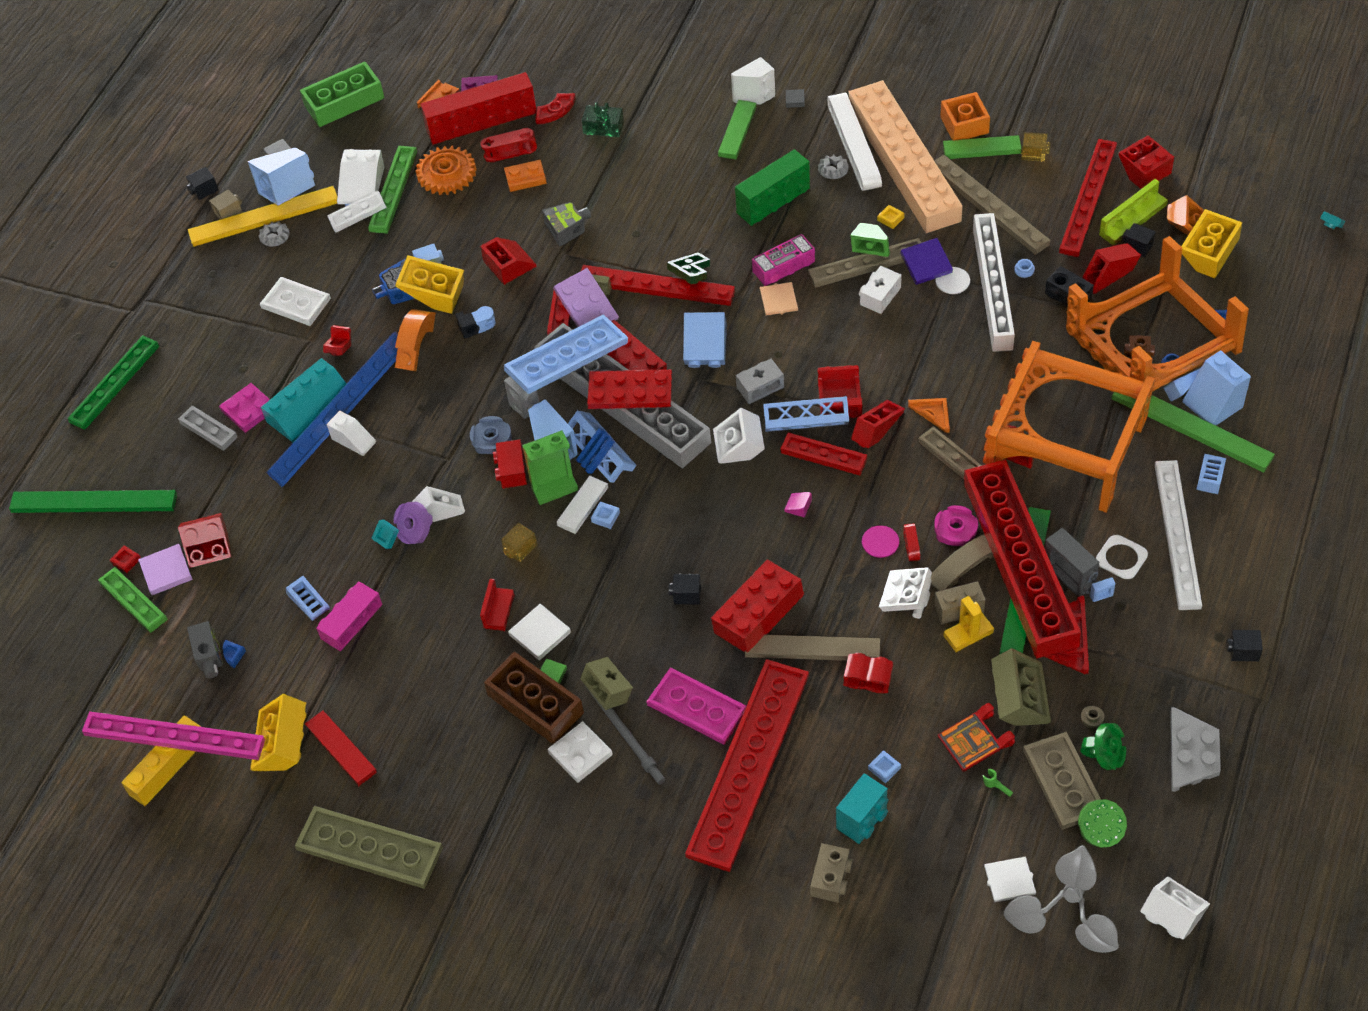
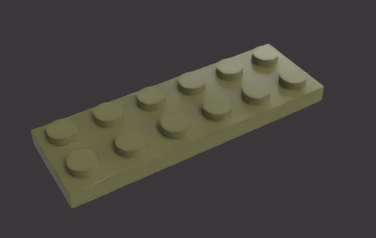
M317 806L313 807L295 844L297 851L425 889L443 849L442 843Z

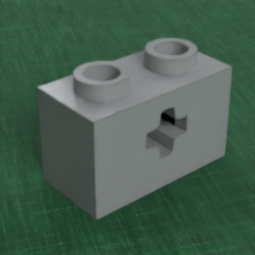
M769 359L737 374V389L747 403L751 404L784 388V374L775 362Z

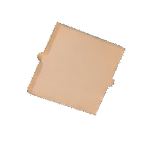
M792 282L774 283V285L760 287L766 316L779 313L783 315L786 312L798 311Z

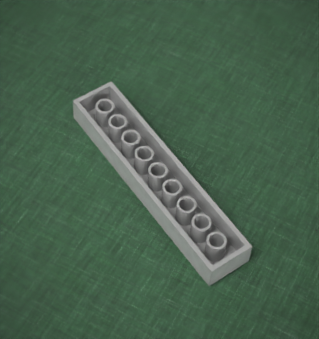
M562 323L539 342L535 349L572 331V329ZM606 354L560 379L588 399L589 371H625L628 369ZM671 401V407L602 409L682 469L711 444L710 428L673 401Z

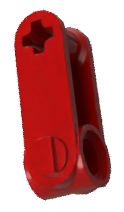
M522 128L487 137L480 142L481 148L484 150V159L487 162H496L531 154L537 149L535 134L530 128Z

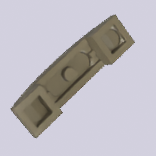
M985 534L962 546L932 572L930 578L932 580L931 585L937 591L952 588L958 583V578L987 557L990 559L994 557Z

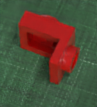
M333 325L331 327V338L323 345L324 353H331L333 356L343 355L351 346V329L349 327Z

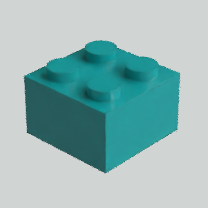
M864 773L836 807V829L858 844L864 838L868 839L874 831V825L878 821L881 822L888 813V788Z

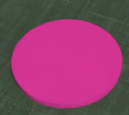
M874 526L864 533L862 546L869 555L884 558L896 552L899 547V537L893 529L887 526Z

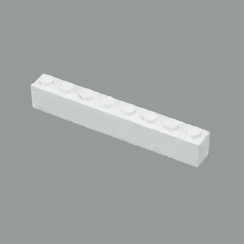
M994 213L975 214L973 233L992 351L1013 350L1015 334Z

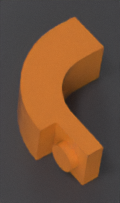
M413 309L407 313L402 321L395 348H398L395 368L411 371L417 370L420 345L424 335L427 332H433L435 312Z

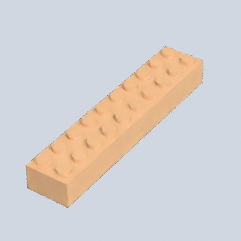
M882 80L849 91V100L860 127L925 233L961 222L962 204L884 81Z

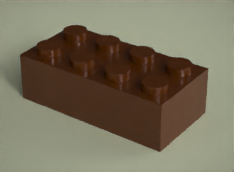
M515 651L484 681L487 695L552 744L556 743L584 714L580 698Z

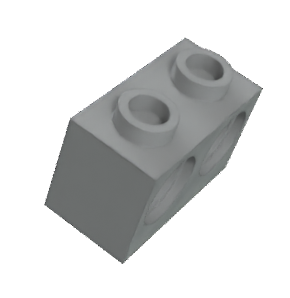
M509 376L504 380L509 406L526 419L529 417L528 409L539 403L537 390L527 394Z

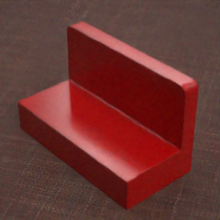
M489 579L480 617L484 629L505 631L515 594L512 589L497 588L495 579Z

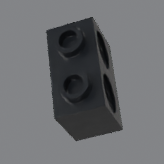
M1060 266L1046 280L1045 294L1068 307L1069 286L1076 283L1088 295L1089 302L1092 298L1094 285Z

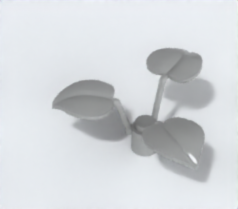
M1083 845L1058 860L1055 872L1058 879L1066 885L1064 890H1061L1045 908L1041 909V903L1036 897L1021 896L1010 902L1004 911L1005 919L1014 927L1025 933H1037L1046 924V918L1043 913L1048 912L1064 897L1070 903H1079L1080 919L1083 924L1077 926L1075 934L1078 941L1085 948L1101 953L1112 952L1119 948L1118 932L1114 923L1109 918L1099 914L1091 915L1087 920L1085 918V899L1082 896L1085 890H1089L1094 886L1097 873L1094 862Z

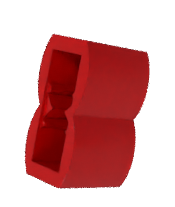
M863 653L849 654L843 685L853 689H866L875 693H888L893 662L885 657L870 658Z

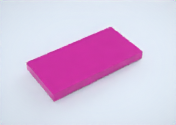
M671 667L647 700L649 707L725 745L741 721L746 709V705Z

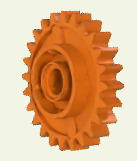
M444 146L442 150L437 147L435 152L430 150V155L424 154V159H419L420 164L416 165L417 180L421 187H425L426 191L431 190L432 194L438 191L439 195L443 192L449 195L450 191L456 194L457 189L463 191L462 186L468 187V182H473V177L476 176L475 171H477L475 160L472 158L471 153L467 154L466 149L461 151L460 147L454 149L453 146L449 149Z

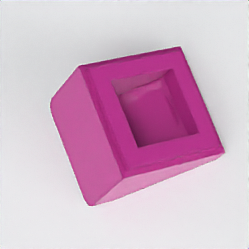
M792 493L784 512L805 517L812 502V493Z

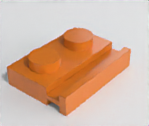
M438 80L417 101V106L421 108L420 103L460 92V90L447 83L443 84Z
M541 160L504 168L510 192L547 184Z

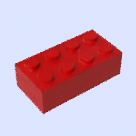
M767 559L711 617L714 634L743 652H749L804 596L801 579Z

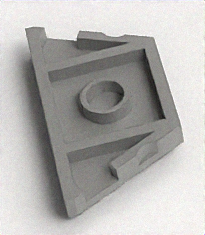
M1171 707V791L1175 792L1185 785H1195L1203 779L1219 776L1221 771L1219 729L1177 708Z

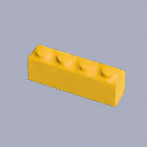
M185 715L177 722V724L201 727ZM155 746L121 783L129 796L146 806L196 751Z

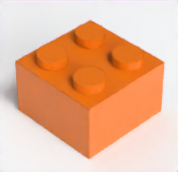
M977 92L941 101L940 118L952 140L970 139L989 134L990 116Z

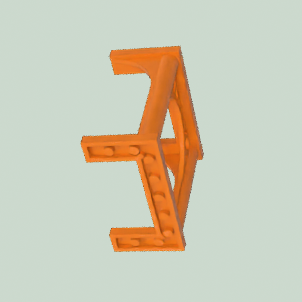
M1170 236L1163 239L1160 272L1158 275L1108 300L1098 303L1088 302V295L1075 283L1069 286L1067 298L1066 330L1068 334L1073 336L1080 346L1085 348L1092 358L1097 360L1105 370L1143 382L1147 376L1155 378L1153 391L1201 367L1205 360L1220 350L1224 354L1230 351L1235 355L1241 353L1249 308L1235 296L1228 300L1225 320L1179 277L1182 247ZM1168 291L1217 337L1175 360L1152 364V358L1140 346L1132 349L1131 359L1121 354L1111 341L1110 329L1114 321L1123 313ZM1100 329L1105 333L1097 335L1092 330Z
M1032 341L1030 347L1024 350L1022 364L1018 363L1016 367L1015 379L1011 378L1009 381L1008 393L1002 396L1000 410L996 409L994 413L993 425L987 427L985 433L987 440L984 445V451L986 452L983 457V463L986 465L1012 456H1027L1104 480L1099 510L1107 513L1114 497L1119 468L1135 431L1141 433L1147 420L1155 378L1147 376L1144 382L1040 350L1041 343ZM1071 379L1133 397L1137 400L1111 460H1107L1051 442L1037 434L1029 425L1025 415V404L1031 393L1047 382ZM1015 411H1019V415H1014ZM1012 421L1022 422V425L1018 428H1010L1008 426Z

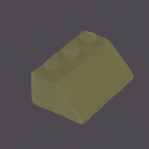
M1013 648L991 659L999 718L1014 726L1050 723L1051 718L1042 662Z

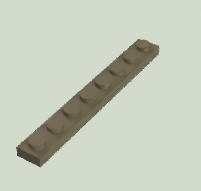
M942 155L934 161L952 188L984 214L994 213L995 222L1036 255L1050 245L1049 238L947 156Z

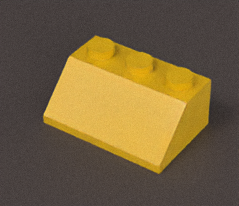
M1205 209L1181 246L1182 255L1196 272L1216 278L1240 239L1243 222Z
M282 694L259 710L256 735H263L265 743L259 760L252 759L250 770L286 771L299 762L301 758L300 746L304 736L302 732L303 723L306 719V702Z

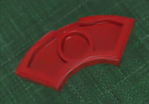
M557 93L552 102L547 105L538 106L535 119L536 124L549 123L566 115L575 103V93Z

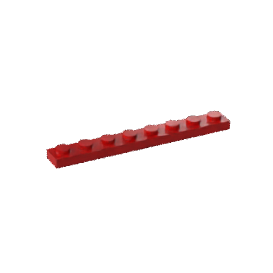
M1098 139L1060 246V254L1079 257L1117 148V142Z
M583 265L581 269L582 271L588 268L592 275L610 277L611 288L614 290L731 306L735 294V286L702 281L690 284L681 278Z

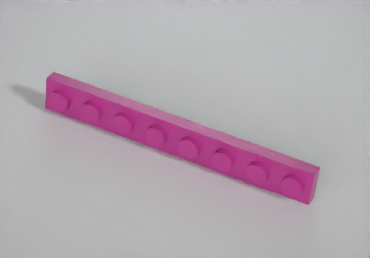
M90 711L82 730L84 736L259 760L265 743L263 735Z

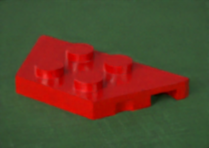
M1079 596L1076 601L1069 603V606L1081 631L1080 647L1044 657L1083 674H1088L1089 661L1084 596Z

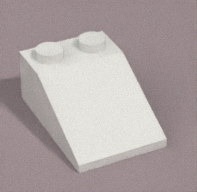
M344 150L340 164L338 204H352L379 190L385 168L381 150Z

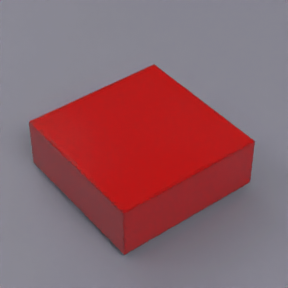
M124 545L110 559V562L123 572L128 573L139 562L138 559H141L138 553Z

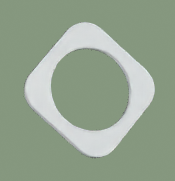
M1113 535L1104 544L1096 559L1100 562L1099 567L1123 579H1132L1147 559L1148 552L1144 547L1122 536ZM1114 545H1127L1135 550L1138 561L1130 569H1116L1106 560L1107 550Z

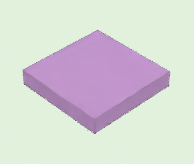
M179 544L138 559L151 595L193 580Z

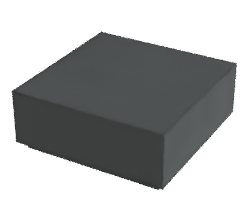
M804 89L786 90V108L805 107Z

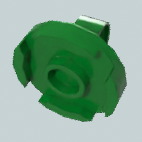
M1116 723L1101 724L1095 733V737H1085L1083 739L1080 751L1087 757L1097 758L1098 763L1105 770L1121 768L1126 758V746H1122L1121 741L1124 733Z

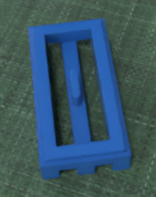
M599 428L576 461L581 463L583 468H586L585 471L592 474L615 441L604 429Z

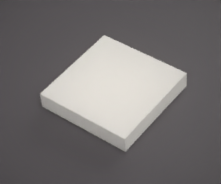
M539 604L511 628L508 633L509 636L540 661L571 633V630L544 606Z

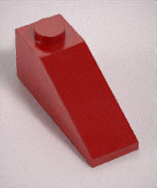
M889 400L884 401L857 418L851 440L857 442L859 446L869 449L883 438L904 413L905 408Z

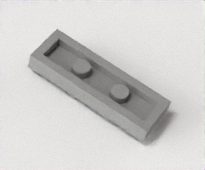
M191 406L178 418L181 425L223 451L238 438L236 432L194 406Z

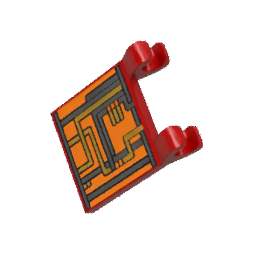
M986 703L977 712L938 734V738L963 772L999 750L1010 747L1015 743V735L1011 731L1005 732L996 739L983 722V720L994 716V707L990 703Z

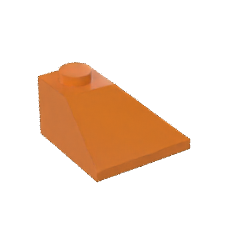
M1186 195L1168 205L1167 220L1171 225L1189 235L1204 209Z

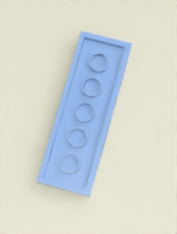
M601 315L504 364V371L527 394H530L627 344L628 337L606 316Z

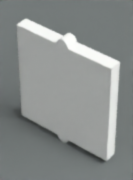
M1026 857L984 865L988 878L987 886H990L994 902L1036 895L1032 880L1033 873L1029 870Z

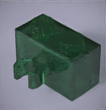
M595 102V105H586L582 117L583 134L620 137L624 123L623 109L609 107L608 103H605L604 106H599L598 102Z

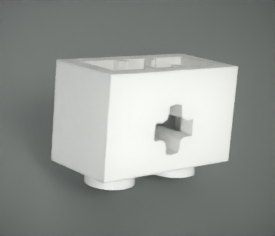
M880 266L876 272L871 274L868 283L861 287L859 291L860 305L882 314L901 288V274Z

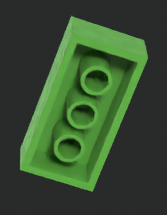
M365 61L300 90L305 108L319 127L385 98L381 82Z

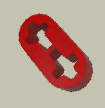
M915 523L904 524L903 533L908 561H919L920 548Z

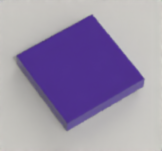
M938 238L901 250L900 254L916 285L953 272V268Z

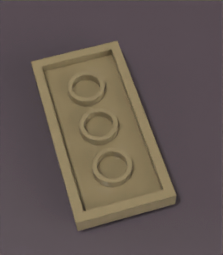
M1064 732L1023 746V752L1061 829L1078 825V818L1084 806L1094 800H1101L1068 733Z

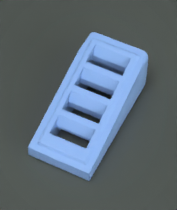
M1200 369L1164 386L1170 401L1181 397L1191 387Z
M1209 454L1204 455L1196 490L1218 494L1226 458ZM1206 466L1213 467V468H1218L1219 470H1217V469H1212V468H1207Z
M304 576L286 587V594L312 621L330 609L329 605ZM303 588L305 589V591L302 592L301 594H299V595L296 594L297 592H299V591L302 590ZM307 594H310V595H311V596H309L308 598H306L304 601L301 600V598H303V597L306 596ZM313 599L316 600L314 603L307 607V603H309ZM319 604L322 606L317 611L312 613L311 610L314 607H316Z

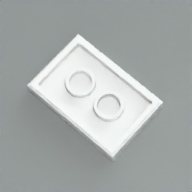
M280 277L262 300L260 306L262 309L311 326L331 297L328 293Z

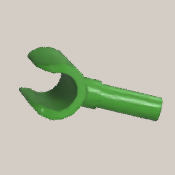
M988 769L991 779L983 775L984 785L989 788L996 787L1011 797L1013 792L997 780L996 771Z

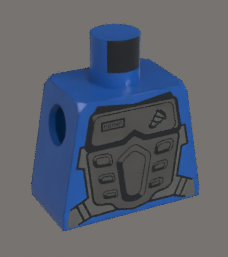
M405 259L379 274L381 285L372 288L376 299L387 295L391 304L415 299L395 287Z

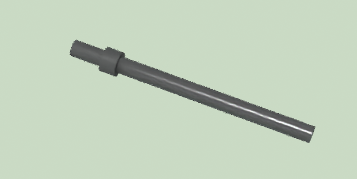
M586 687L642 762L641 766L646 773H650L658 785L664 783L666 779L657 768L655 760L647 755L613 708L605 710Z

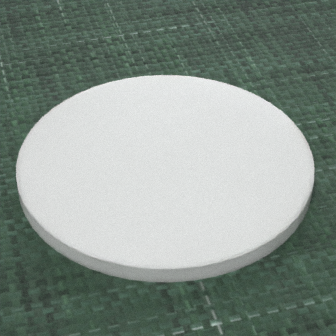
M952 267V273L936 278V285L945 293L958 294L969 287L970 277L965 270Z

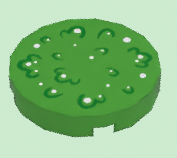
M1102 799L1094 800L1084 806L1078 818V826L1080 827L1082 837L1089 844L1096 847H1111L1119 843L1124 837L1127 821L1121 807L1115 802Z

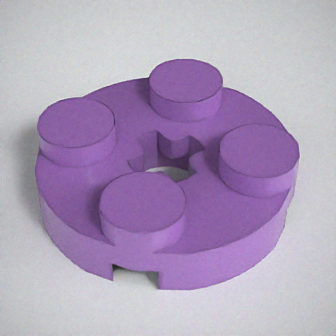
M407 502L399 505L394 514V524H397V529H399L397 537L405 544L424 542L429 533L430 525L433 522L432 515L419 502Z

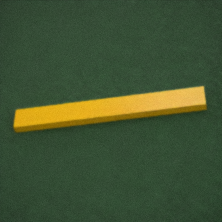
M334 186L291 198L279 206L274 203L188 229L193 247L258 228L264 226V224H271V221L273 223L337 204V194Z

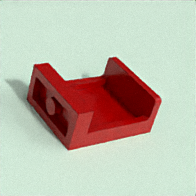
M846 365L818 368L819 399L847 396L849 418L862 416L859 366ZM843 402L833 403L829 409L835 414L844 413ZM820 406V415H821V413L825 410V409H824L823 407H821V406Z

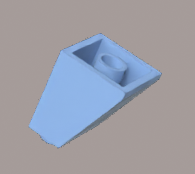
M297 148L248 161L258 194L278 206L315 186L314 174L308 164L309 158L305 152Z
M725 312L684 313L683 360L685 365H688L690 368H698L700 365L718 368L721 365H725L727 334Z
M1220 350L1205 360L1184 397L1183 403L1201 419L1216 426L1243 408L1251 376Z
M546 400L528 409L534 441L563 430L570 444L568 449L570 460L578 455L574 430Z

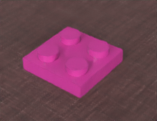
M250 383L219 405V407L228 418L246 433L265 419L261 407L270 399Z

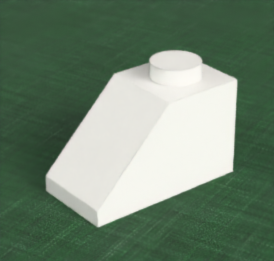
M339 411L327 424L332 440L362 456L376 443V440L355 418L342 411Z
M428 486L412 501L421 503L427 512L432 515L433 522L461 515L465 512L460 495Z

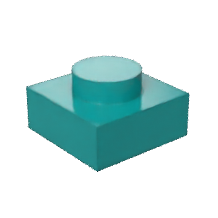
M1323 212L1320 219L1325 221L1324 225L1335 229L1336 226L1342 228L1345 220L1328 212Z
M379 520L372 539L385 549H391L399 529L386 520Z

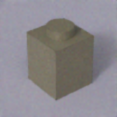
M229 190L209 200L214 214L220 220L243 213L240 206L242 204L237 194L233 195Z

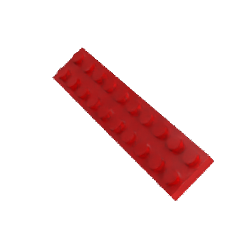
M766 659L685 853L686 858L727 872L731 871L808 680V671Z

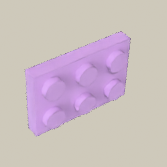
M588 268L553 287L577 327L601 315L606 316L610 321H616L619 318Z

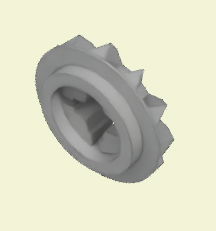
M834 154L832 157L826 155L825 159H820L818 164L819 173L828 179L843 177L849 168L847 159H843L841 155L835 157Z
M271 221L270 225L264 224V228L259 230L260 235L258 236L262 244L273 247L283 244L289 238L290 233L286 224H281L280 221L274 224Z

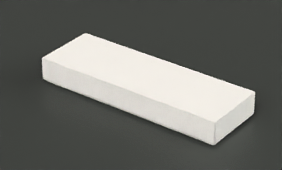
M376 191L327 216L336 233L387 207L380 192Z
M589 476L558 519L557 526L576 534L608 489V483Z

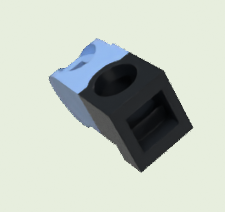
M483 306L477 311L464 315L463 311L455 314L458 327L464 339L485 332L496 324L493 309L488 306Z

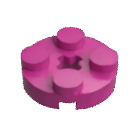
M958 505L949 506L947 510L943 512L941 510L935 517L934 531L936 538L939 542L951 546H964L975 538L978 531V520L972 515V511L966 507ZM955 523H959V527H960V528L955 529V528L951 527L950 525H954Z

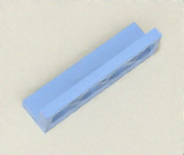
M847 396L763 404L766 432L845 425L849 423ZM843 402L844 413L835 414L829 408L833 403ZM814 404H819L825 409L819 416H814L808 410ZM792 406H798L804 411L797 418H793L787 412ZM778 408L783 414L779 419L769 420L768 409Z
M577 410L568 425L573 429L577 422L580 424V434H575L574 432L576 444L583 451L586 447L585 436L592 438L599 428H604L590 413ZM615 442L597 468L609 482L614 483L623 470L632 472L637 465ZM609 462H613L617 466L612 474L609 472Z

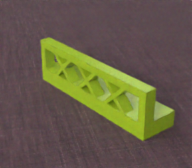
M1154 179L1102 218L1099 236L1114 246L1122 240L1126 229H1130L1134 223L1142 225L1167 206L1168 200L1158 193L1159 181Z

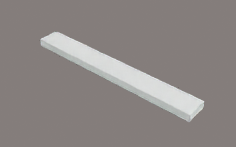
M1177 460L1156 461L1155 471L1178 610H1198L1202 608V601Z

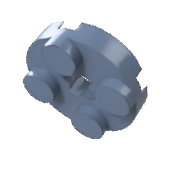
M496 416L480 419V423L476 426L473 425L470 430L471 443L479 454H493L496 451V443L511 441L512 439L509 424H506L502 418ZM489 433H493L495 435L491 438L486 437L489 436Z

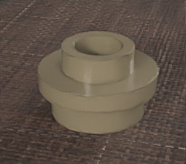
M1087 706L1081 712V720L1086 727L1097 728L1104 722V712L1099 707ZM1089 714L1096 715L1097 717L1092 718Z

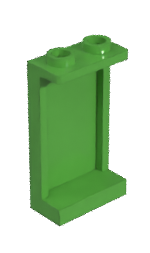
M563 430L522 445L531 488L539 505L578 491V485L572 474L568 453L570 444Z

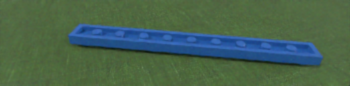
M396 331L388 337L266 472L281 487L289 481L330 435L327 427L328 422L339 411L348 415L396 361L398 348H395L398 336Z

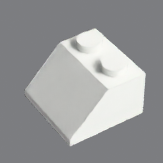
M761 57L731 73L733 102L737 103L738 100H743L761 105L775 97L774 68Z
M743 408L737 410L713 429L717 459L721 464L751 460L765 449L759 416Z
M1166 877L1152 889L1140 912L1146 915V919L1150 922L1160 924L1166 928L1171 936L1184 939L1194 929L1210 903L1173 879Z

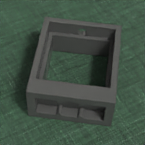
M1061 528L1046 539L1045 551L1057 578L1077 597L1083 596L1085 593L1089 594L1091 585L1096 583L1100 562L1066 530Z

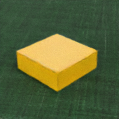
M888 205L877 216V221L894 229L904 219L905 213Z

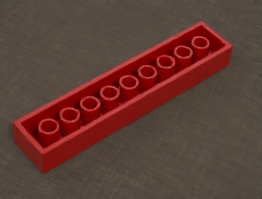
M1006 459L964 470L965 489L1036 659L1080 647L1081 631Z

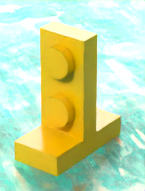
M967 596L961 599L959 624L945 630L944 637L953 650L957 652L994 633V627L982 613L979 604L973 602Z

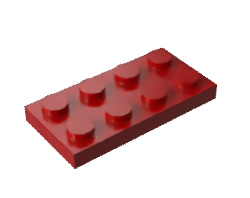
M615 320L611 321L628 337V343L607 355L628 370L667 369V363Z
M672 369L589 371L588 409L671 407Z

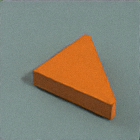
M947 398L908 400L909 408L945 433L950 432Z

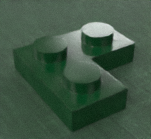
M698 252L667 262V270L690 284H696L707 279V271L703 269L710 267V259Z

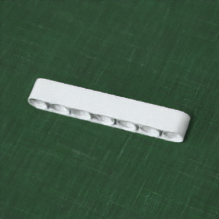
M847 93L828 96L829 111L861 190L866 191L882 187L879 170Z

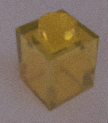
M1024 132L1022 160L1045 161V154L1050 152V142H1047V134Z
M520 523L514 526L501 539L504 548L503 552L509 558H515L519 562L537 546L535 533Z

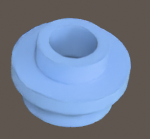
M1021 259L1015 265L1014 271L1019 277L1027 278L1034 274L1035 267L1030 260Z

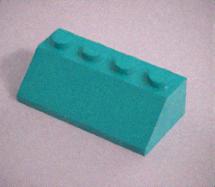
M321 358L261 407L265 420L293 443L347 383L333 366Z

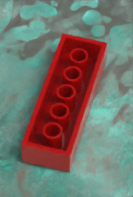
M526 72L420 103L426 130L432 145L533 115L537 112L533 86Z

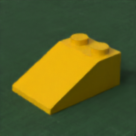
M407 255L395 287L432 309L452 314L463 288L464 270Z

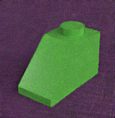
M860 223L850 235L852 252L889 257L888 237L878 225Z

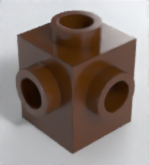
M1130 335L1128 344L1124 345V356L1131 359L1132 349L1140 346L1150 357H1154L1155 345H1151V336Z

